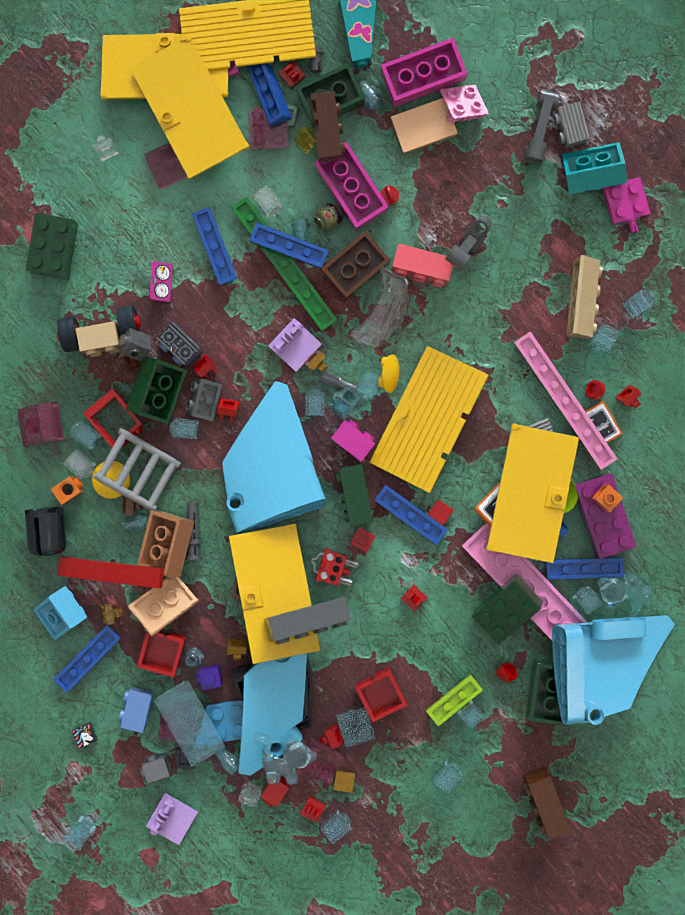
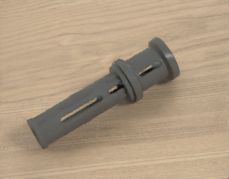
M199 502L187 503V519L194 521L185 560H202L200 556V544H202V541L199 539Z

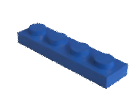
M207 207L192 213L219 285L222 286L237 280L238 278L211 208Z
M257 222L249 240L251 243L319 269L323 267L329 252L325 248Z
M387 485L383 487L375 498L377 503L436 545L448 530Z
M623 557L554 559L553 563L545 562L547 580L624 577Z
M109 624L106 625L53 680L68 693L122 637Z

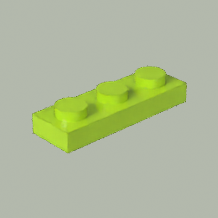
M470 674L426 709V712L437 726H440L482 692L483 689Z

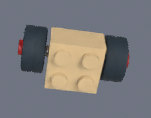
M129 305L117 308V323L113 321L79 327L74 316L58 319L57 338L64 352L80 350V352L85 353L86 356L90 355V357L101 356V352H109V354L121 352L119 345L121 335L125 334L129 328L140 332L141 320L137 316L134 306Z

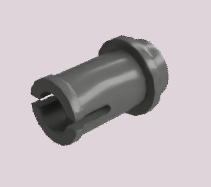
M315 46L316 57L310 58V72L314 70V73L322 72V55L324 51H322V47Z

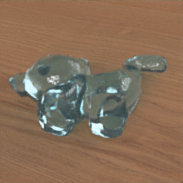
M628 569L624 573L625 582L618 578L609 579L602 577L598 579L601 596L607 611L615 609L626 598L630 600L633 609L624 618L637 616L639 611L645 608L650 595L653 593V590L642 580L639 582V579Z
M258 734L253 737L255 743H265L262 750V765L266 772L267 782L270 784L280 783V776H284L288 784L298 783V774L294 770L304 768L308 764L313 763L318 756L316 752L310 750L305 744L298 742L294 737L290 736L285 743L284 758H278L270 753L272 740L268 735Z

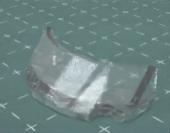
M383 266L380 268L382 284L378 301L368 318L350 333V336L358 343L372 348L379 347L382 340L387 336L391 338L399 329L408 312L411 295L408 293V279Z

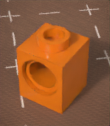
M69 476L51 488V491L61 505H66L84 492L82 489L84 485L78 477ZM68 484L73 487V492L70 495L65 491Z
M604 484L591 499L605 512H611L623 497L609 484Z

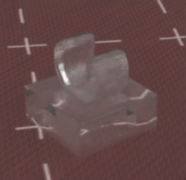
M104 135L96 137L98 143L93 145L101 161L119 154L111 138L105 139Z

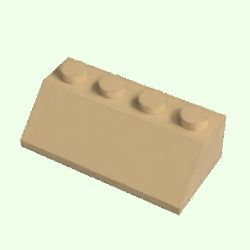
M580 255L573 263L566 337L590 339L596 334L597 324L594 323V318L597 316L599 305L596 304V298L599 297L601 289L600 285H598V278L602 276L600 260Z

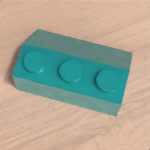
M620 142L562 154L569 194H579L584 191L599 190L604 187L627 183L626 164Z

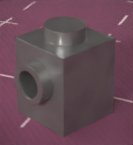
M129 328L119 339L121 354L142 361L151 351L150 335Z
M167 753L160 756L153 754L146 757L141 767L142 777L146 778L147 783L169 777L172 773Z

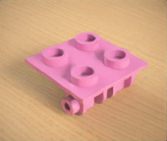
M476 85L440 89L450 112L446 115L448 122L455 123L460 120L464 122L465 120L481 119L484 115L489 114Z

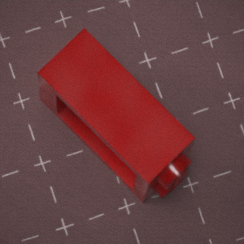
M111 389L83 413L112 448L116 441L98 421L96 416L115 400L126 410L128 403L116 389ZM126 410L137 423L128 432L137 436L143 431L142 427L145 424L137 414ZM125 440L122 448L129 443L127 440Z

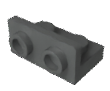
M195 378L190 387V400L187 401L185 406L186 415L213 421L223 384Z

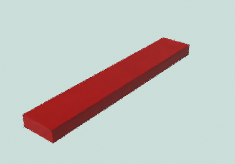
M61 556L59 557L57 576L162 588L164 568Z

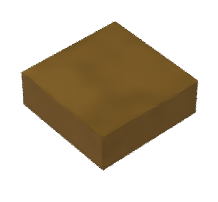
M336 769L333 790L352 793L355 772Z

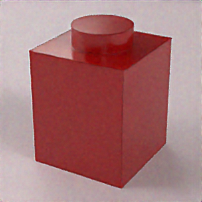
M274 773L261 793L263 802L269 806L274 805L277 807L289 790L290 783Z

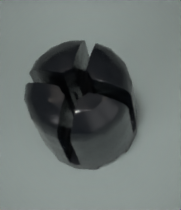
M44 507L36 509V511H33V509L25 510L29 552L35 556H52L62 553L67 547L64 507Z

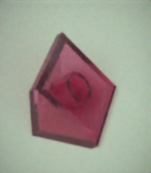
M170 143L144 154L160 189L188 177Z

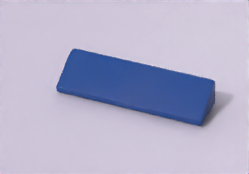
M271 63L247 66L269 125L274 126L292 119Z

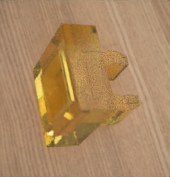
M306 126L302 127L293 139L305 154L310 152L316 144V137L311 133L313 128H307Z
M112 604L101 605L104 624H115L114 617L123 616L122 608L112 609Z

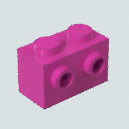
M351 419L349 422L344 420L331 439L362 462L376 444L373 442L374 437L366 431L363 434L357 430L359 426Z

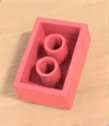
M398 244L391 272L395 273L394 276L405 279L407 276L413 278L415 282L424 283V281L432 283L431 286L442 288L449 283L453 265L445 260V255Z

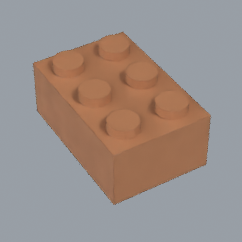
M151 510L137 565L164 568L163 576L180 577L194 521L167 512Z

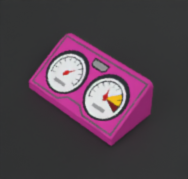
M152 261L151 301L171 302L173 264Z

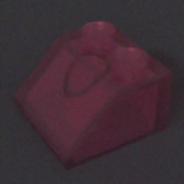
M57 402L39 403L17 410L24 447L63 440V428L60 422V410Z

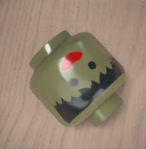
M327 203L316 210L314 222L321 231L330 232L342 224L343 211L338 205L335 206L332 203Z

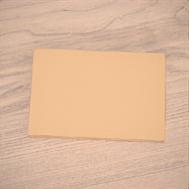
M444 98L391 116V121L403 154L458 134L455 124L448 122L446 119V115L450 112Z
M166 577L163 580L162 588H151L128 605V608L150 636L153 637L197 604L198 599L179 577Z

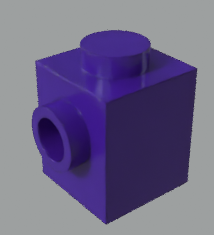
M220 664L202 667L198 671L199 674L196 675L198 686H202V691L221 687L224 683Z

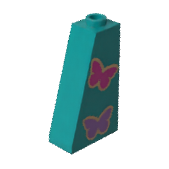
M339 0L352 67L364 68L371 64L377 0Z

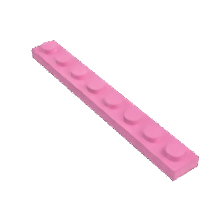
M531 331L514 343L599 468L602 470L616 461L617 457Z

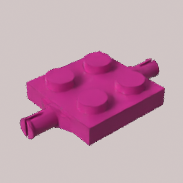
M641 178L627 179V183L602 188L612 225L628 223L631 234L638 232L636 220L651 214Z

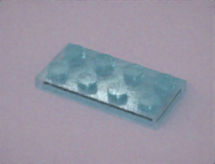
M188 680L154 699L156 706L191 767L225 748L222 739Z

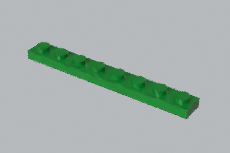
M247 196L231 207L250 235H252L256 222L269 227ZM259 246L322 332L337 321L331 310L291 257Z

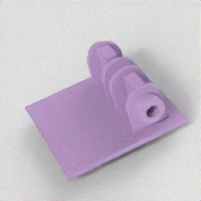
M294 318L268 346L297 372L322 343Z
M165 793L146 827L151 829L150 833L156 836L158 833L180 845L198 811Z

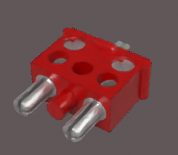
M328 547L324 549L323 553H319L316 558L311 560L313 571L316 573L315 578L318 582L321 580L336 586L339 583L347 586L352 585L350 584L352 580L343 578L341 575L349 576L350 569L344 568V566L357 568L358 562L347 559L346 555L332 551ZM322 556L318 570L316 571V564L313 561H317L319 557ZM337 557H341L339 562H336ZM334 566H338L336 571H333ZM331 575H335L333 580H330Z

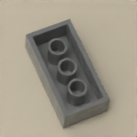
M344 596L268 617L264 621L270 642L275 641L276 644L289 642V637L292 636L295 639L309 636V631H313L314 634L328 631L327 626L332 625V628L346 626V621L351 620V616Z

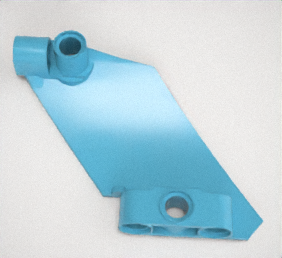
M307 653L256 663L244 675L239 774L251 776L301 742L303 735L296 725L303 719Z

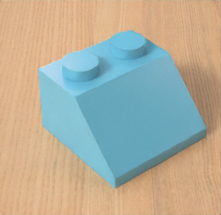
M66 586L46 598L33 609L54 641L87 618L84 609L79 606L72 592Z

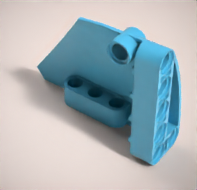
M275 381L256 408L222 462L227 494L226 503L237 535L317 510L326 505V500L313 465V458L288 386ZM235 501L241 503L240 507L236 509L232 508L231 504Z
M669 616L597 619L589 623L553 625L554 674L558 704L564 725L583 723L597 725L604 720V717L631 708L649 667L675 626ZM594 710V715L590 717V713Z

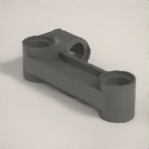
M545 89L540 90L536 106L540 107L533 138L530 139L525 147L522 158L523 162L542 165L547 147L543 140L551 110H556L560 93Z
M479 216L460 239L458 244L461 246L454 245L445 260L461 271L471 258V255L468 253L474 254L491 229V219L487 216ZM478 223L484 224L485 230L479 229Z

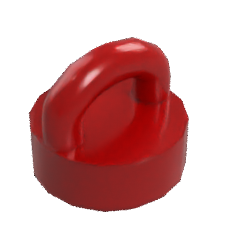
M386 186L382 189L381 195L387 205H395L399 199L398 190L394 186Z
M592 380L586 387V395L593 400L601 399L605 393V384L598 380Z
M509 662L500 665L496 669L497 676L505 682L509 683L517 678V670Z

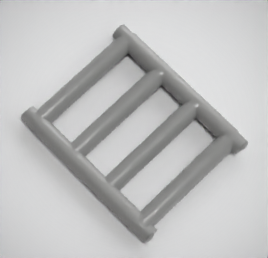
M120 428L118 439L99 473L96 472L93 478L146 509L155 511L157 508L156 502L174 469L178 468L181 462ZM125 440H128L136 446L116 482L105 476ZM142 449L151 453L152 456L133 491H130L122 485ZM161 459L168 463V466L148 501L139 496L157 461Z

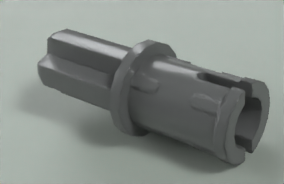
M324 371L319 379L321 382L334 387L336 391L339 389L351 396L354 395L358 386L342 379V376L338 377L327 371Z

